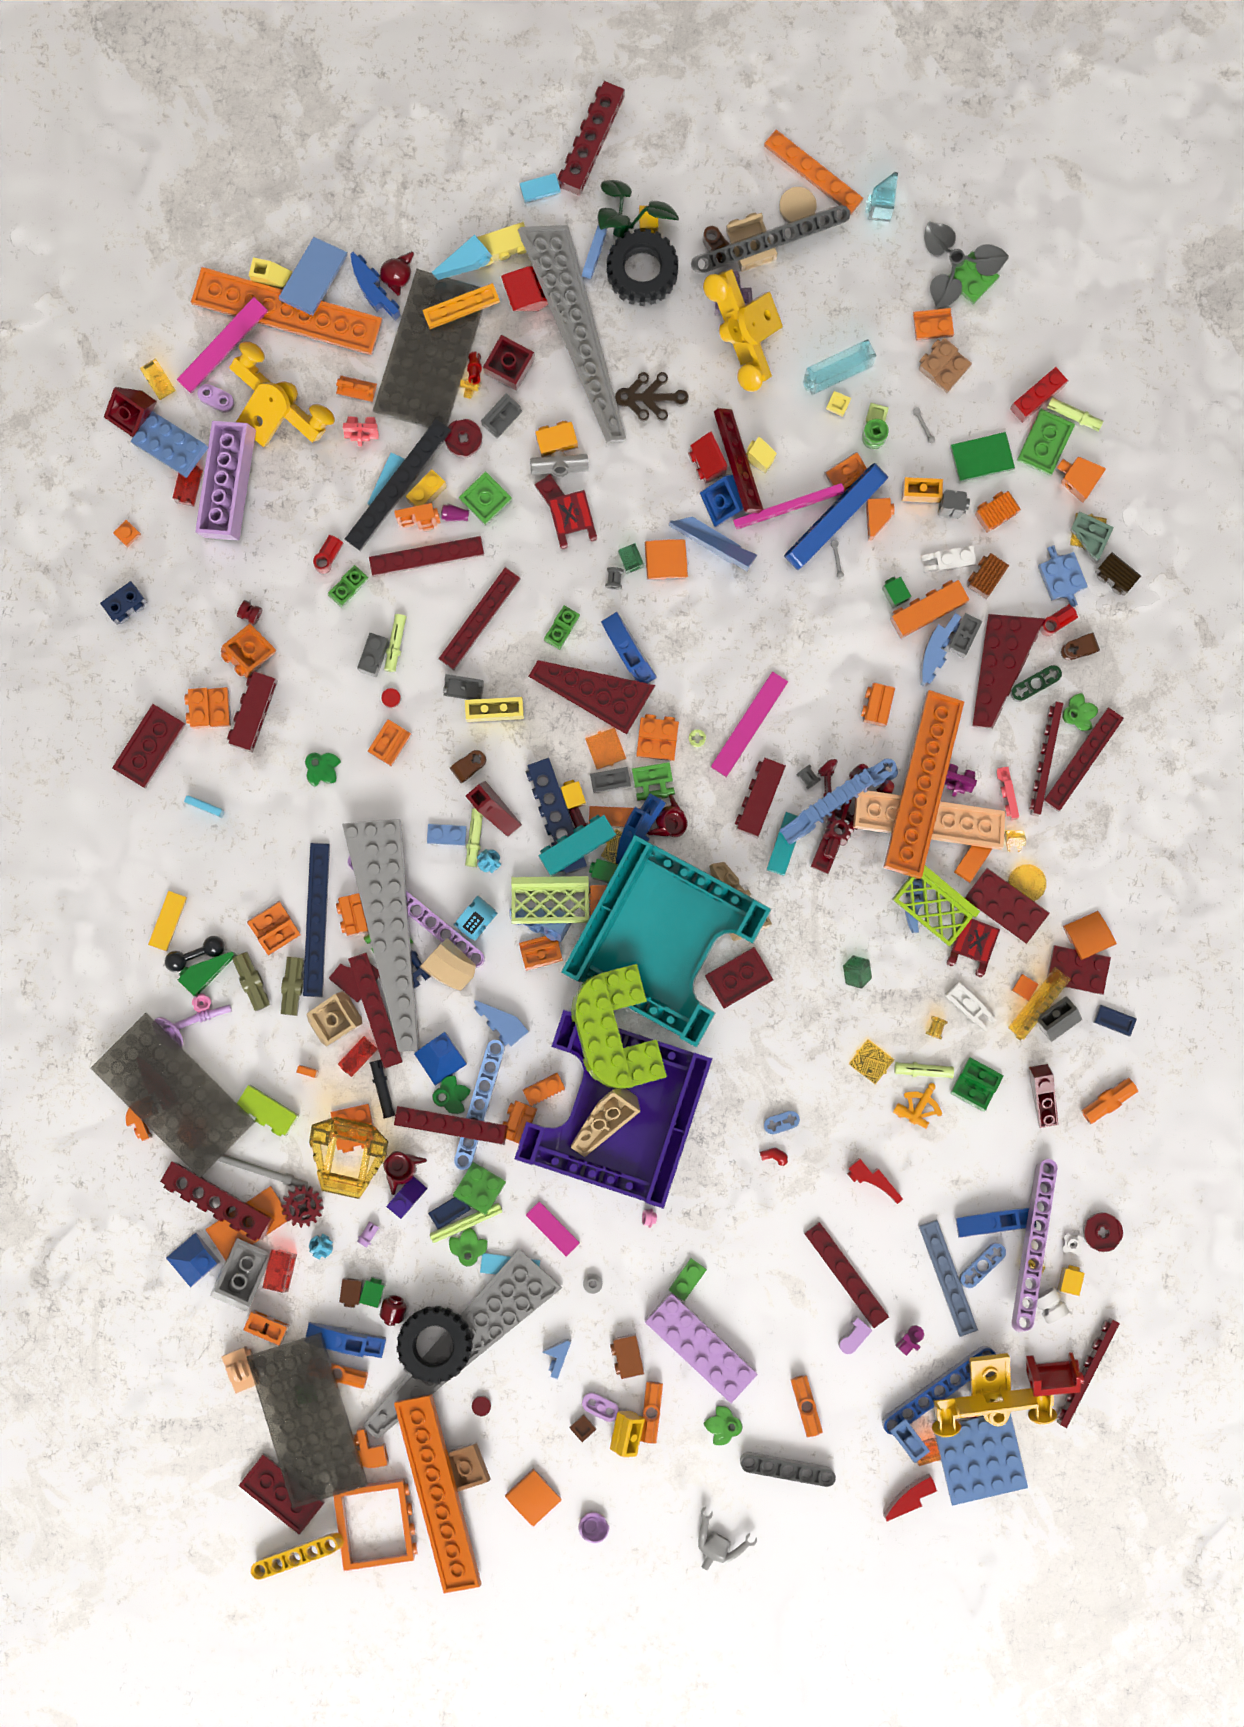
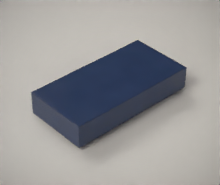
M1099 1005L1093 1023L1131 1037L1137 1018Z
M453 1197L428 1214L436 1228L440 1229L470 1211L471 1208L469 1205Z

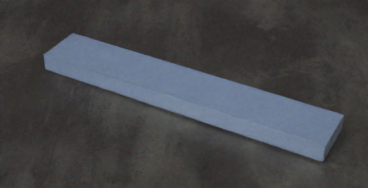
M936 1219L918 1226L959 1337L978 1331L938 1220Z

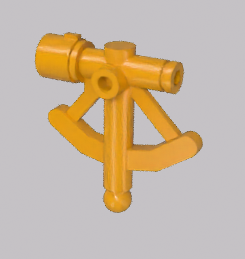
M930 1083L924 1094L920 1092H905L904 1098H908L909 1108L898 1103L893 1113L898 1115L897 1117L899 1118L905 1117L909 1119L908 1122L913 1125L918 1124L926 1129L930 1122L923 1118L932 1115L942 1116L938 1103L931 1098L936 1085ZM912 1098H919L920 1101L914 1110ZM927 1103L934 1109V1111L921 1114Z

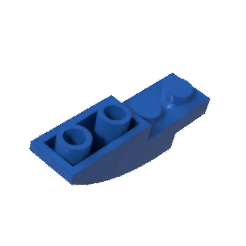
M352 252L350 254L352 267L363 295L376 312L383 307L396 321L401 316L400 306L393 299L390 301L386 297L387 293L379 286L380 280L378 277L380 275L374 268L370 269L366 265V260L360 254L357 256Z
M615 612L602 620L601 623L635 680L649 683L656 679L655 672L639 649L636 640L619 613Z
M649 794L640 809L634 807L619 841L616 863L618 865L634 835L647 842L650 840L645 835L666 803L663 800Z
M1029 1208L955 1218L958 1237L1026 1229Z
M308 1322L305 1342L353 1356L363 1357L366 1355L382 1358L386 1337L347 1331V1328Z

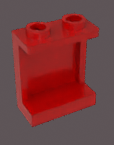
M1073 1352L1068 1353V1361L1036 1364L1034 1355L1026 1356V1374L1033 1397L1081 1392V1384L1084 1383L1083 1373L1079 1372L1078 1359L1074 1358Z

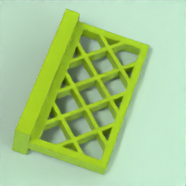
M925 865L921 878L922 888L913 889L915 878L910 876L892 900L950 947L970 920L976 917L980 911ZM934 889L936 891V899L927 900V890ZM923 890L924 901L914 902V892ZM910 892L911 903H903L899 898L903 893ZM942 901L950 903V911L941 912ZM937 902L938 913L928 914V903ZM924 904L925 914L917 915L915 913V905ZM955 913H963L966 916L962 923L955 924ZM951 914L950 925H942V915ZM938 916L939 926L931 927L929 925V917ZM952 927V935L947 940L943 937V928Z

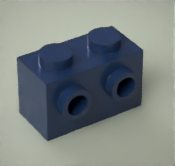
M130 581L100 604L114 623L123 624L130 618L129 616L132 613H137L144 609L145 604L148 602L135 584Z

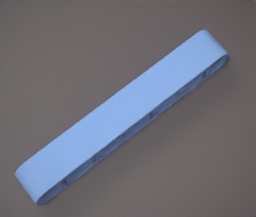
M499 1040L490 1041L486 1047L466 1118L468 1119L477 1118L479 1121H485L505 1051L504 1044ZM493 1043H498L501 1046V1051L498 1054H493L490 1050ZM490 1061L496 1066L495 1071L492 1073L487 1072L485 1069L486 1063ZM483 1080H487L490 1083L488 1091L480 1089V1083ZM477 1099H482L485 1102V1107L482 1110H478L474 1106ZM460 1138L454 1159L457 1168L465 1170L471 1166L479 1140H474L472 1147H466L464 1145L465 1138ZM461 1155L468 1157V1165L461 1166L458 1159Z

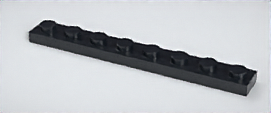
M438 419L434 420L345 537V541L359 551L363 549L452 432L450 428Z

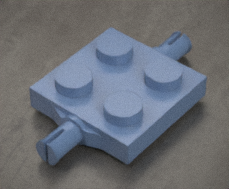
M1055 545L1050 546L1047 550L1051 559L1039 564L1038 568L1051 601L1058 598H1067L1069 604L1075 607L1078 604L1074 594L1088 587L1075 553L1072 552L1058 556Z

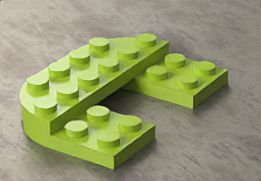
M637 964L600 973L588 978L580 985L571 1006L572 1022L575 1021L585 1058L583 1062L587 1071L595 1080L615 1089L631 1088L667 1077L657 1039L626 1048L622 1046L613 1011L647 1002Z

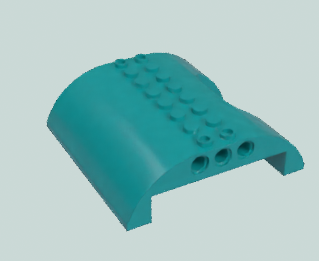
M634 835L561 973L577 982H584L594 975L637 964L647 1002L628 1006V1008L679 1035L680 1039L697 1048L716 1014L709 1007L702 1004L694 992L696 977L713 945L719 937L734 933L753 944L772 909L682 859Z

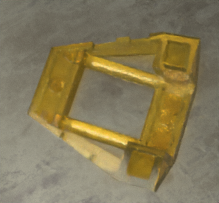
M333 1117L312 1124L309 1144L313 1149V1159L317 1165V1175L321 1191L360 1199L387 1155L389 1141L374 1125L339 1117ZM337 1138L365 1144L358 1178L331 1173ZM321 1145L328 1146L325 1163L323 1161ZM370 1156H374L375 1158L368 1171Z

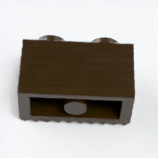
M1113 552L1108 555L1095 571L1098 574L1097 578L1101 582H1107L1112 586L1111 589L1116 594H1122L1123 596L1129 592L1141 577L1139 573Z

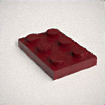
M1054 945L1046 983L1104 995L1111 957L1094 954L1080 960L1075 949Z
M755 947L705 975L723 1009L774 980Z

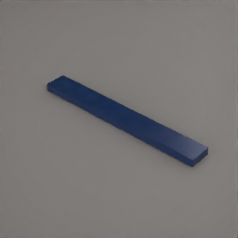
M310 843L303 996L323 997L330 844Z

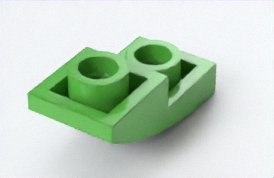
M354 565L342 576L341 581L328 592V596L342 608L365 584L369 577Z
M564 605L544 637V641L560 650L574 628L580 614Z

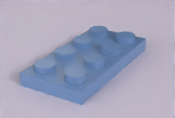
M153 411L130 441L186 478L209 448L205 443Z

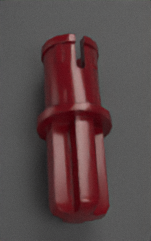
M579 807L569 810L575 828L580 825L584 827L588 825V822L585 823Z

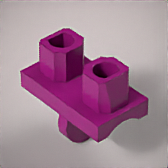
M950 763L945 785H947V789L953 790L951 796L956 797L957 792L965 794V791L972 793L977 784V780H975L976 772L965 770L964 775L957 774L959 767Z
M913 1325L908 1329L907 1333L903 1330L899 1333L902 1338L895 1346L907 1356L913 1348L916 1351L921 1348L917 1344L924 1338V1330L920 1326Z

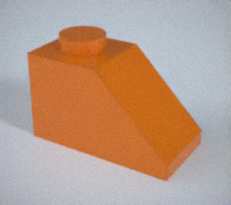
M890 498L867 500L868 541L873 540L890 521L892 515H894V503L891 504Z

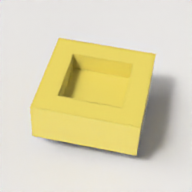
M834 391L826 410L843 417L851 398Z

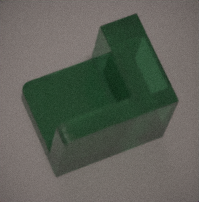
M635 543L618 550L626 575L644 568V563Z
M853 955L843 965L845 983L847 985L862 989L872 979L869 959Z

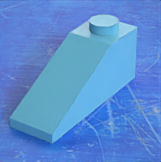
M473 235L433 270L432 274L440 280L486 266L493 256L480 240Z

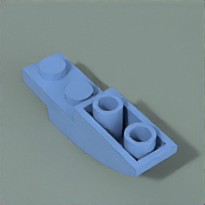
M957 613L953 615L945 628L939 624L937 625L926 645L920 670V685L923 687L926 683L930 684L936 676L933 672L937 667L941 669L947 660L944 658L947 652L941 649V647L946 648L951 640L948 638L951 632L956 633L960 625L959 620L961 616Z

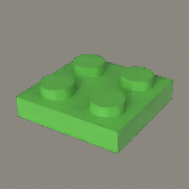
M972 251L968 256L976 259L975 253ZM965 260L961 267H956L953 279L961 281V294L974 305L1000 276L997 273L992 276H983L976 270V263Z
M485 471L459 496V500L486 526L512 500V497Z
M473 1162L455 1190L453 1197L486 1216L504 1188L506 1181Z

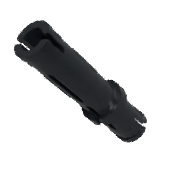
M380 1059L369 1062L374 1078L372 1082L375 1083L383 1119L395 1116L386 1082L388 1078L384 1074L382 1060Z

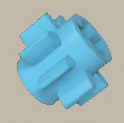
M485 849L477 856V859L480 860L478 867L483 872L490 871L493 873L501 866V863L498 862L500 855L495 850L488 851Z
M324 1234L321 1237L316 1235L309 1242V1252L313 1253L312 1256L319 1260L321 1256L326 1258L332 1253L333 1241L329 1240V1237Z

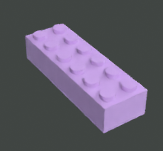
M212 421L195 530L197 534L204 538L238 541L240 539L256 429L248 423Z
M672 1292L645 1319V1323L730 1403L758 1375L747 1362Z

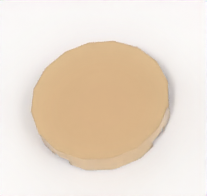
M792 187L785 191L779 203L780 214L788 223L815 214L817 208L813 193L803 187Z

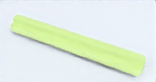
M499 1203L492 1205L486 1216L476 1212L430 1233V1238L433 1243H436L502 1213L501 1205Z

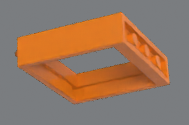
M405 1478L334 1489L333 1497L338 1533L342 1535L344 1540L343 1546L340 1548L343 1571L414 1561L415 1555L418 1554L417 1542L413 1543L415 1525L410 1521V1515H413L412 1504L408 1503L407 1495H410V1488L408 1483L405 1484ZM398 1488L407 1554L353 1562L344 1496Z

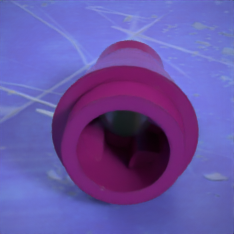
M449 503L447 505L443 504L441 520H445V522L468 521L469 510Z

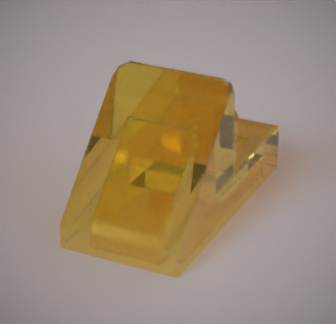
M156 358L140 367L141 372L159 400L176 391Z

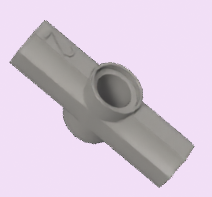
M558 451L552 453L550 457L530 458L531 474L552 473L556 477H563L568 472L588 471V455H566L564 452Z

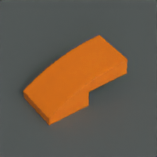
M971 845L954 873L970 883L992 848Z

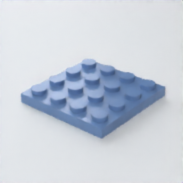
M1011 1413L1008 1421L1002 1426L992 1425L985 1420L983 1415L958 1421L961 1425V1430L955 1436L941 1437L935 1434L952 1506L1028 1488Z

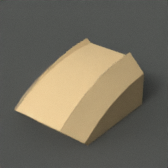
M446 938L420 968L440 983L461 991L474 977L476 965Z
M343 991L336 993L306 1014L312 1029L320 1042L326 1047L362 1024V1016L355 1008L350 997Z

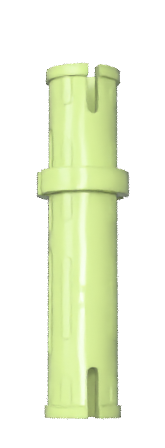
M1052 397L1047 407L1079 422V425L1088 426L1099 432L1104 422L1090 415L1088 411H1081Z
M395 614L389 648L386 649L385 671L396 672L398 656H401L400 646L407 619L402 614Z
M475 808L472 809L468 844H466L465 866L477 867V856L479 850H481L479 845L483 815Z
M895 1062L894 1072L895 1074L912 1075V1077L953 1078L954 1066Z

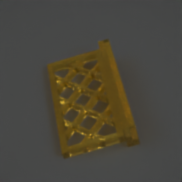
M1054 967L1008 1026L1020 1041L1026 1038L1037 1024L1036 1020L1051 1006L1071 980L1070 977L1058 968Z

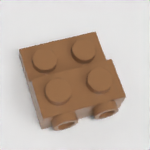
M944 337L942 341L938 339L931 347L933 351L930 355L926 353L920 359L919 363L921 365L918 370L948 393L970 368L972 363L958 352L959 349Z
M477 1443L447 1452L458 1492L491 1480Z

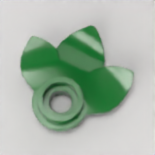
M310 753L305 759V765L308 769L306 775L308 782L314 787L320 783V780L326 783H335L337 777L334 767L339 765L341 760L332 753L322 755ZM313 759L318 760V764L316 766H313L311 763Z
M448 1076L443 1079L440 1088L436 1089L432 1095L433 1102L437 1106L445 1107L452 1114L465 1112L461 1101L465 1100L471 1091L464 1085H456V1076ZM441 1093L445 1094L446 1099L444 1101L439 1100V1095Z

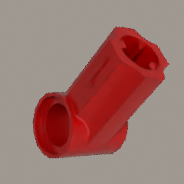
M329 535L319 553L314 556L313 564L318 573L326 574L331 570L332 563L344 544L339 538ZM326 560L327 564L324 567H319L318 562Z
M1068 604L1047 617L1040 629L1041 633L1045 636H1052L1078 618L1076 610ZM1046 622L1052 623L1054 630H1048L1045 626Z

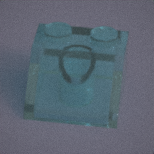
M898 172L892 173L873 188L872 194H868L865 207L868 219L890 222L895 205Z

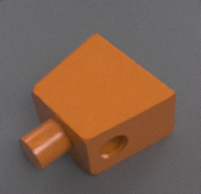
M1077 457L1073 464L1062 459L1057 466V469L1066 474L1061 483L1081 502L1087 499L1106 468L1081 457Z

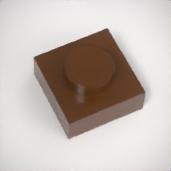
M585 1414L569 1427L581 1442L585 1441L597 1430Z

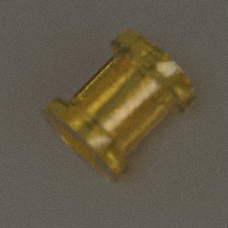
M931 1016L932 1022L925 1034L942 1040L941 1034L948 1021Z

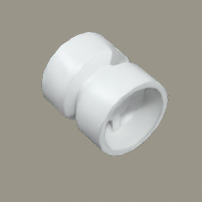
M1056 1287L1050 1288L1038 1295L1037 1307L1043 1310L1042 1315L1047 1324L1063 1318L1070 1312L1066 1304L1060 1301L1061 1296Z

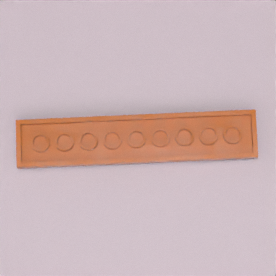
M201 267L191 299L192 305L236 316L255 297L268 310L265 316L258 322L259 324L368 355L373 354L383 321L381 317L321 301L312 316L280 301L279 296L282 289Z
M928 690L926 693L883 868L917 879L922 878L964 701Z
M428 1394L396 1401L394 1405L443 1593L478 1588L482 1583L433 1395Z

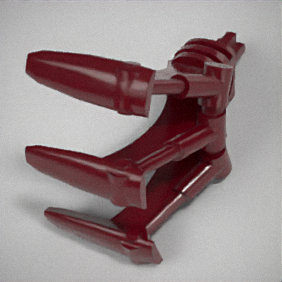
M837 759L828 760L818 770V774L824 776L825 793H823V798L827 796V793L832 792L831 776H833L837 766ZM859 764L850 772V779L854 778L856 774L862 773L865 768L868 769V766ZM886 780L876 791L892 794L895 787L894 783L891 780ZM844 803L841 805V809L833 810L830 817L828 815L825 816L827 819L825 821L826 826L823 838L829 841L824 856H827L826 858L835 859L839 845H846L851 837V833L854 832V829H858L853 828L854 814L851 815L848 811L850 803ZM834 828H839L842 834H837Z

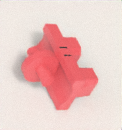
M349 416L346 423H343L344 438L358 441V446H363V441L379 439L378 425L376 424L375 417L365 418V423H358V418Z

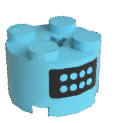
M477 896L457 919L454 926L475 941L498 913L480 896Z

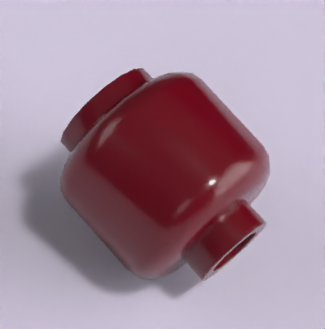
M390 1295L382 1301L379 1316L386 1325L395 1326V1324H399L404 1320L407 1304L402 1297Z

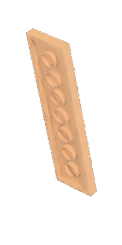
M868 790L866 793L863 791L859 793V797L855 798L853 828L892 834L901 795ZM940 801L931 839L1001 850L1004 846L1005 811Z

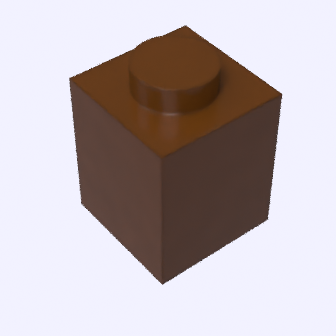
M343 1278L339 1303H344V1307L355 1308V1305H359L364 1280Z

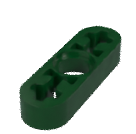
M1051 665L1016 684L1011 689V698L1016 702H1022L1051 686L1062 677L1061 669L1056 665ZM1049 670L1057 672L1055 675L1056 679L1050 677L1045 682L1044 677L1050 673ZM1037 678L1041 681L1039 689L1031 686L1032 679ZM1027 687L1029 689L1022 694V698L1020 695H1015L1017 692L1016 688L1022 690Z

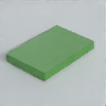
M1040 409L1017 461L1051 476L1075 424L1044 409Z

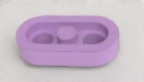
M204 384L198 389V397L202 403L223 413L233 409L234 399L229 393L210 384ZM210 391V394L205 396L204 392ZM222 399H227L225 404H221Z
M594 1392L587 1393L583 1397L582 1406L585 1411L607 1422L616 1420L619 1407L615 1402ZM594 1399L596 1403L595 1405H589L588 1401ZM609 1407L612 1408L613 1413L607 1414L606 1409Z

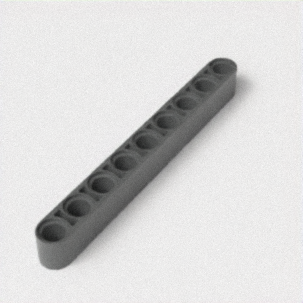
M843 205L834 206L695 256L691 261V267L697 273H704L845 223L850 218V210ZM839 209L842 211L841 219H838L836 215ZM821 216L825 218L823 226L819 222ZM804 222L808 224V230L806 232L802 229V224ZM786 228H789L791 230V236L789 238L785 236ZM769 234H772L774 237L772 244L767 239ZM752 240H754L757 243V247L754 251L750 247V243ZM735 246H737L740 251L737 257L733 254V248ZM718 252L722 255L720 263L715 259ZM700 259H703L705 262L703 269H700L698 266Z

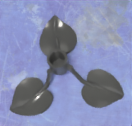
M927 223L924 235L927 250L935 256H940L946 251L950 254L949 258L952 265L950 277L946 274H940L931 282L930 293L936 307L948 306L954 303L961 295L962 283L958 279H953L956 267H961L965 260L976 263V270L983 276H992L1000 271L1009 258L1003 249L990 244L981 245L976 248V259L965 256L961 249L949 250L948 248H951L956 240L954 230L945 224Z

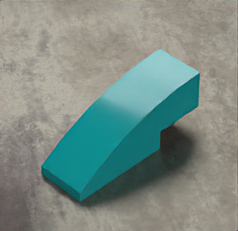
M786 812L780 829L798 816ZM780 831L766 870L785 876L796 842L788 844Z

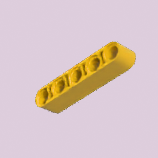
M337 1532L330 1533L264 1557L251 1566V1575L257 1580H262L331 1555L343 1546V1537ZM329 1539L334 1541L335 1548L329 1544ZM312 1546L317 1548V1554L312 1551ZM294 1552L299 1554L300 1560L295 1558ZM277 1558L282 1561V1566L278 1565ZM260 1565L265 1568V1573L260 1570Z

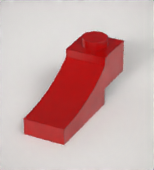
M860 1158L847 1167L849 1170L847 1175L854 1183L856 1181L860 1184L863 1181L868 1182L885 1192L896 1204L903 1200L878 1168L871 1172Z

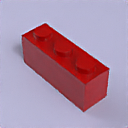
M1055 367L1012 404L1010 410L1023 423L1063 389L1068 379Z

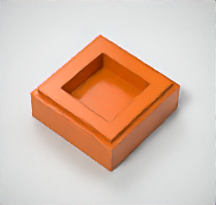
M1021 974L1011 991L1029 1001L1039 984Z
M299 1065L296 1073L317 1078L319 1072L316 1069Z

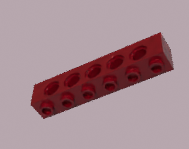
M604 81L602 86H598L595 93L597 98L594 103L591 102L587 112L589 114L587 120L584 119L580 126V130H582L580 136L575 137L573 142L574 149L566 157L565 163L567 165L564 170L561 169L558 175L560 188L578 196H581L625 97V89L607 81ZM608 102L610 105L603 107L601 103ZM595 119L602 120V122L599 124H596L593 121ZM593 135L595 139L587 140L586 137ZM580 152H586L588 155L586 157H580L578 154ZM577 168L580 172L573 174L571 170Z
M172 1161L160 1180L161 1183L165 1184L164 1189L171 1193H174V1191L180 1193V1198L189 1203L191 1200L197 1203L196 1207L204 1212H207V1210L214 1213L213 1217L221 1222L224 1220L230 1223L229 1227L238 1232L240 1229L247 1233L246 1237L253 1241L257 1239L263 1240L275 1220L177 1162ZM186 1178L187 1186L182 1189L180 1187V1180ZM201 1187L204 1190V1194L201 1198H198L196 1191ZM215 1197L220 1199V1205L217 1208L212 1204ZM231 1207L237 1209V1214L233 1218L229 1215ZM249 1216L253 1218V1225L251 1227H247L245 1224V1220Z

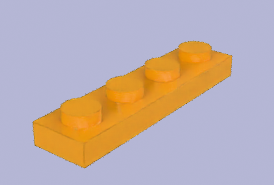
M493 283L422 311L429 329L500 303Z

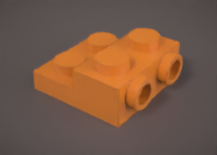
M432 503L394 511L398 525L403 526V528L412 527L414 523H417L419 530L430 531L435 526H438L437 524L441 523L438 510L433 508Z
M248 624L223 644L220 652L225 662H231L235 666L234 670L239 676L244 675L248 678L249 675L253 674V671H257L267 659L275 654L276 649L251 624Z
M227 687L188 689V694H185V705H189V713H186V723L190 724L192 729L231 726L229 691Z
M645 714V718L641 717L636 757L674 761L679 722L675 721L674 717H664V720L656 719V715Z
M369 1104L330 1112L337 1150L342 1149V1152L346 1153L354 1151L355 1146L361 1145V1148L364 1149L373 1147V1142H377Z

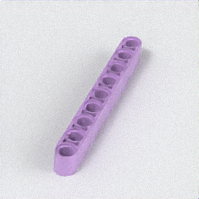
M349 856L348 865L353 870L351 858ZM406 891L408 915L441 942L444 941L441 937L442 931L445 929L450 930L451 937L449 940L454 945L460 941L465 942L466 949L463 953L470 960L473 954H480L481 961L475 964L476 968L484 964L485 957L480 950ZM415 905H419L422 909L421 913L417 916L411 912L412 907ZM430 917L436 919V925L432 928L426 925V921Z
M1045 1159L1039 1162L1035 1168L1012 1316V1327L1017 1332L1028 1331L1034 1325L1057 1176V1164L1052 1159ZM1044 1164L1049 1166V1173H1046L1043 1170ZM1041 1183L1046 1185V1192H1043L1040 1189ZM1038 1202L1043 1204V1212L1037 1208ZM1035 1221H1038L1041 1224L1040 1231L1035 1229ZM1032 1240L1038 1243L1037 1250L1032 1248ZM1029 1259H1031V1260L1034 1261V1263H1035V1268H1034V1269H1031V1268L1029 1267V1265H1028ZM1026 1279H1030V1280H1031V1282H1032V1288H1031V1289H1029V1288L1026 1287V1285H1025ZM1023 1298H1026L1029 1301L1028 1308H1025L1023 1306ZM1021 1317L1026 1320L1025 1328L1019 1324Z

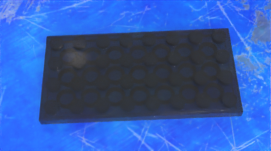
M416 269L373 412L429 428L434 420L438 419L448 427L484 309L429 329L422 310L481 287L448 277L438 280L432 273Z
M145 1013L91 1067L96 1075L199 1178L256 1123L148 1013Z
M322 1332L246 1356L292 1507L296 1508L367 1486V1478Z

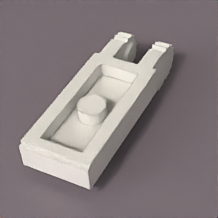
M973 545L921 556L922 561L933 559L937 561V565L924 567V572H940L977 564Z
M957 982L945 995L963 1014L985 1032L988 1030V1027L978 1019L979 1016L983 1013L990 1022L994 1023L997 1020L960 982Z

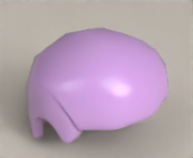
M590 1512L580 1519L578 1530L585 1541L595 1544L602 1542L608 1536L609 1525L603 1515L597 1512Z

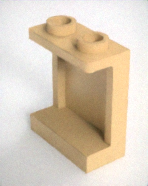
M751 213L745 219H734L726 225V233L730 244L767 231L762 213ZM754 240L750 243L753 251L757 247V243ZM735 246L733 250L734 255L737 257L740 251L739 248ZM775 248L737 261L740 271L744 272L775 261L777 259V251Z

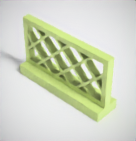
M588 876L511 877L512 924L588 923ZM578 892H585V897L580 902L573 897ZM516 893H524L528 897L521 903L516 899ZM538 893H544L547 897L542 902H539L534 896ZM557 893H563L564 895H566V897L561 902H559L553 896H555ZM550 899L556 904L551 911L544 906ZM569 899L576 904L570 911L563 905ZM530 900L537 904L532 911L524 906ZM580 907L585 912V917H576L573 912ZM521 908L528 913L524 918H516V912ZM541 908L547 914L544 917H537L534 913ZM559 908L566 912L563 917H557L553 913Z

